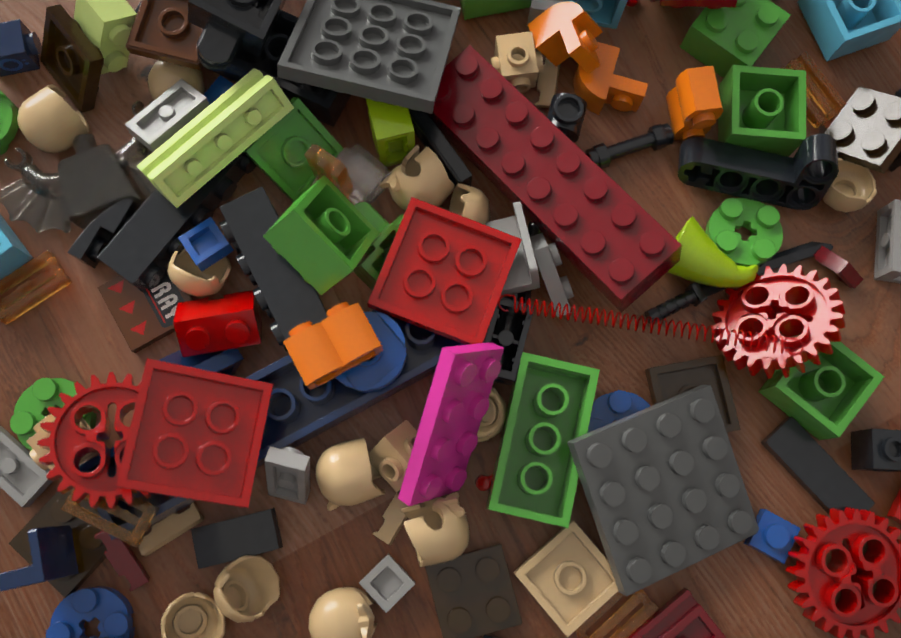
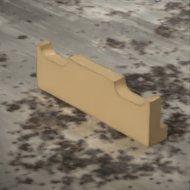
M547 58L543 66V73L539 74L537 91L540 92V99L535 103V107L548 108L549 110L552 97L557 91L560 64L556 67Z
M398 493L395 494L382 516L385 519L382 527L378 532L373 533V535L388 545L393 543L407 519V516L401 513L400 509L408 505L398 499Z
M192 503L190 508L181 514L175 512L151 527L152 531L143 538L136 537L134 539L141 555L147 557L204 521V518L196 504Z

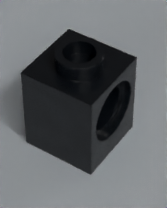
M872 428L851 432V469L901 472V430Z

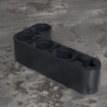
M814 134L807 137L801 143L793 158L702 137L686 139L682 142L679 149L678 177L682 183L795 210H809L816 207L839 172L836 140L827 134Z

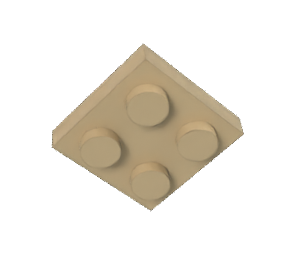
M574 520L570 521L569 528L563 527L513 572L567 638L618 592L608 560Z

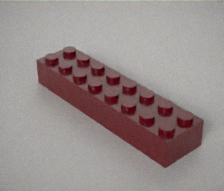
M471 45L446 65L433 113H428L440 131L512 203L521 201L524 215L552 243L555 242L556 247L621 313L680 261L682 245Z

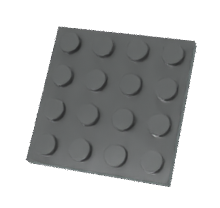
M307 0L277 64V77L432 114L459 21L461 7L431 0Z
M702 384L567 441L618 591L626 597L751 537L759 531L711 385Z

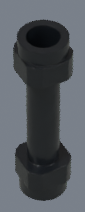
M668 123L651 126L646 134L607 147L605 143H601L585 150V154L603 169L609 167L611 160L650 147L654 151L665 148L667 145L673 144L674 135Z

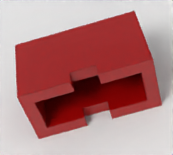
M252 290L226 294L224 298L209 300L208 297L179 302L177 304L173 325L182 357L261 344L262 320L258 303Z

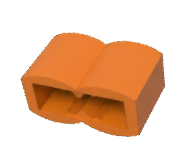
M714 66L684 70L676 78V87L668 92L666 101L675 141H685L692 137L705 138V134L710 131L712 125L722 115L723 106Z
M342 302L326 312L327 318L314 325L311 321L297 325L289 331L291 337L283 341L309 390L334 379L383 351L382 345L359 303L349 305L348 302Z

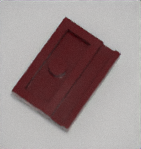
M683 588L625 638H726V636L702 606L696 602L690 591Z

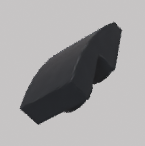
M128 197L115 203L84 229L67 253L95 269L100 261L97 258L98 255L140 206Z
M275 508L191 529L198 569L234 561L245 555H257L283 548Z

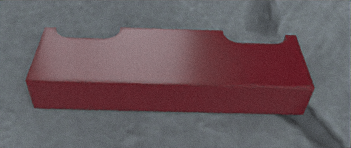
M106 529L95 534V539H101L107 550L104 554L119 576L124 575L131 584L130 592L149 582V575L125 539L111 540Z

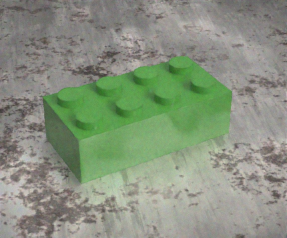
M522 352L516 379L511 389L506 412L507 418L502 430L486 509L569 528L579 475L567 441L588 432L600 369Z

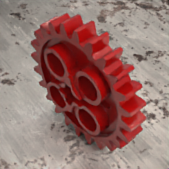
M782 264L778 273H773L771 267L766 266L765 274L762 276L757 274L754 281L739 287L737 290L726 288L725 292L729 300H717L720 311L712 313L716 323L712 327L715 330L719 326L721 332L726 327L729 333L732 329H735L737 333L743 330L744 334L750 331L752 336L756 332L760 334V337L766 333L768 338L771 335H774L775 338L782 336L783 339L800 335L796 338L803 342L804 349L797 355H790L789 353H798L801 350L802 345L799 341L787 339L784 343V352L781 354L782 339L779 338L776 343V351L773 353V337L770 338L768 350L765 351V335L761 339L760 350H757L759 342L757 334L753 339L752 349H750V333L747 334L745 346L742 348V332H740L737 338V345L735 347L734 331L730 335L729 345L727 346V330L725 329L722 335L720 345L719 328L716 330V344L719 350L723 352L727 362L733 360L739 371L747 366L751 376H755L760 369H764L767 379H771L775 370L781 369L783 376L788 378L790 368L794 366L803 374L806 372L804 363L808 360L819 366L821 362L818 353L822 352L832 355L831 342H841L842 337L839 329L846 327L843 316L845 309L838 289L831 288L828 278L819 280L816 270L809 272L805 276L801 265L796 267L792 273L788 272L786 264Z
M109 372L107 383L103 384L100 383L95 374L91 375V387L87 389L79 382H75L74 387L77 394L74 397L62 392L59 394L65 404L62 409L48 407L47 410L55 417V421L40 424L44 431L50 433V437L37 441V445L50 450V453L39 458V462L43 465H55L46 474L47 479L54 481L64 478L57 490L65 494L75 488L72 501L79 504L87 495H90L89 504L93 509H97L103 498H106L108 507L111 510L116 509L119 497H123L129 506L134 505V493L138 491L116 487L130 427L124 425L123 421L125 415L135 409L141 384L140 382L137 387L134 386V378L131 373L125 376L122 383H118L114 372ZM111 404H116L115 431L120 438H123L122 440L115 441L114 444L116 475L114 477H109L108 475L111 459L110 449L102 442L103 440L110 439L111 436L109 406ZM89 412L101 414V421L98 426L90 430L80 428V420L85 414ZM92 452L99 453L101 461L98 468L88 473L81 472L79 463L82 457ZM140 491L146 498L151 497L150 493Z
M845 507L843 512V510L831 508L830 518L822 514H816L817 527L807 523L803 525L808 534L806 539L798 536L793 538L801 546L800 550L788 551V555L797 560L796 565L786 567L787 572L796 575V580L790 582L787 585L788 588L800 592L793 600L794 604L805 608L802 614L803 617L815 622V627L826 633L829 631L831 635L837 638H843L844 636L847 638H859L860 635L866 638H874V628L887 634L889 632L886 622L888 619L898 624L901 622L896 612L898 608H901V540L897 539L901 530L888 526L889 519L875 516L874 512L864 509L859 511L856 508ZM867 542L868 548L866 553L863 555L862 549L864 544ZM829 551H831V552H832L831 561L829 562L828 565H826V564H825L826 555H827V553H828ZM877 581L876 591L872 594L873 585ZM841 590V598L835 604L836 594Z

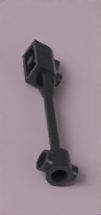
M555 94L552 97L547 118L575 143L580 136L587 103L581 97L573 94ZM529 221L528 232L530 237L542 233ZM532 290L511 294L516 296V310L521 297H523L525 309L528 298L531 299ZM505 296L500 300V306L505 310H509V312L502 311L497 303L484 343L493 342L504 348L500 360L501 369L494 382L513 385L533 314L531 316L529 314V303L525 314H522V301L518 312L515 313L514 297Z

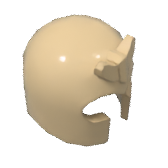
M53 84L44 87L22 103L18 110L17 121L19 129L27 141L36 148L47 153H60L71 148L88 134L89 125L84 115L79 110L75 112L63 99L66 97L65 93Z
M417 144L404 157L402 163L394 168L391 174L380 183L381 188L388 187L393 201L404 211H406L411 197L440 207L455 188V184L449 179L441 160L429 147H426L419 154L420 147Z
M365 438L331 445L318 458L316 480L322 495L329 500L327 504L328 511H332L339 506H353L386 493L384 488L379 489L372 482V480L380 478L381 474L370 463V452L367 449Z
M455 492L449 494L446 498L438 497L400 509L401 513H404L409 519L404 522V526L416 549L420 567L454 560L463 554L467 548L470 539L469 523L465 509L459 505V493Z
M338 587L327 591L317 599L309 614L308 629L311 638H371L378 624L374 623L375 616L369 606L374 603V600L367 592L356 587Z

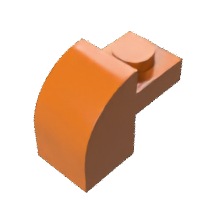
M571 1L560 2L545 10L528 24L529 30L533 34L536 49L556 67L570 56L588 74L601 65L595 51L599 48L595 38L603 30L579 4Z
M597 42L599 48L595 51L601 65L588 74L577 63L573 78L576 96L584 99L587 103V109L598 115L604 103L610 104L619 111L631 110L637 112L645 97L648 83L613 74L620 48Z

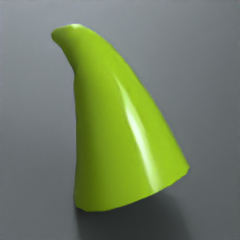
M693 216L688 219L675 237L682 245L680 261L667 273L699 284L718 288L742 287L754 281L759 266L751 265L746 267L736 265L730 257L717 247Z

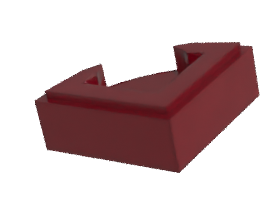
M823 245L814 254V259L821 266L827 267L839 276L838 280L849 288L855 289L864 280L850 262Z

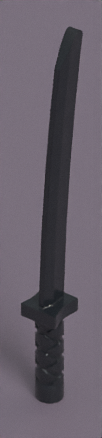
M809 242L776 253L767 263L759 266L757 274H764L766 266H770L772 270L780 268L782 264L789 265L814 257V254L822 245L829 250L833 249V245ZM694 282L685 289L683 294L681 293L675 296V298H671L665 301V303L645 311V317L647 319L650 316L653 324L656 317L661 321L662 318H667L670 314H674L690 304H694L696 307L707 300V297L726 288Z

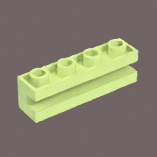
M253 68L138 164L137 168L170 203L178 208L293 110L294 107L273 77L269 75L263 76L261 71Z

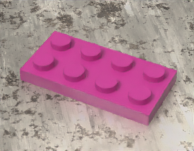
M493 342L442 347L398 499L409 507L459 491L467 477L466 468L470 455L478 442L477 433L481 420L489 408L488 398L493 382L501 369L500 360L504 351L503 347Z

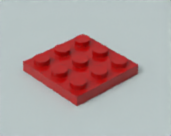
M411 197L370 295L367 307L465 345L483 343L522 239Z
M147 358L116 487L248 508L273 384Z

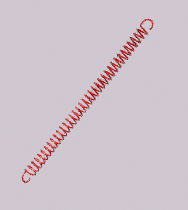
M510 294L502 295L498 301L499 308L502 311L509 312V310H505L500 306V300L505 296L514 297L515 313L518 312L522 301V314H525L529 303L530 316L533 314L535 305H537V316L539 317L544 304L545 318L548 316L551 306L552 319H554L559 306L560 320L563 317L565 308H567V321H569L572 314V310L574 308V322H577L580 310L582 309V323H584L587 312L589 310V324L591 325L595 312L597 311L598 326L600 324L601 317L604 312V326L606 327L610 314L612 312V328H614L616 319L619 314L620 329H622L626 315L627 330L630 329L633 317H635V332L637 331L639 321L642 317L643 333L645 331L647 321L650 318V334L653 331V327L657 319L658 335L660 334L662 324L665 320V336H667L669 326L673 321V338L675 337L677 326L680 323V338L683 337L684 329L688 324V339H690L692 329L694 325H696V341L698 340L700 329L703 326L704 342L706 341L707 332L711 327V343H713L715 332L719 328V345L721 344L722 335L726 329L727 346L729 345L730 335L732 331H734L735 347L737 345V338L740 332H742V348H744L745 346V338L747 334L750 333V349H752L753 339L756 334H758L759 338L757 350H760L761 339L764 335L766 336L765 351L768 350L769 340L771 337L774 338L773 353L776 351V343L779 338L782 339V346L780 350L781 354H783L784 352V343L787 339L797 340L802 345V348L798 353H789L790 355H797L801 353L804 349V344L800 339L791 337L783 339L782 336L775 338L774 335H771L768 338L766 333L761 335V337L758 332H756L752 336V333L750 331L744 334L743 330H740L737 333L735 329H732L729 333V330L726 327L721 332V328L719 326L716 327L715 330L713 329L712 325L708 326V328L706 329L704 324H702L698 329V325L696 323H694L692 327H690L689 322H686L683 326L681 321H678L675 326V322L673 319L670 320L669 324L667 325L666 318H664L660 324L658 317L654 319L652 324V318L650 316H648L646 321H644V316L641 315L637 321L636 314H633L629 321V314L625 313L622 319L620 311L617 312L614 319V312L612 310L609 312L606 320V310L603 309L599 317V311L597 308L594 310L591 318V308L588 307L584 315L583 306H580L576 316V306L573 305L569 313L567 303L564 305L561 314L560 302L557 304L554 312L552 301L550 302L546 313L545 300H543L540 310L538 312V299L535 300L531 311V299L528 298L524 309L523 297L520 298L516 310V296Z

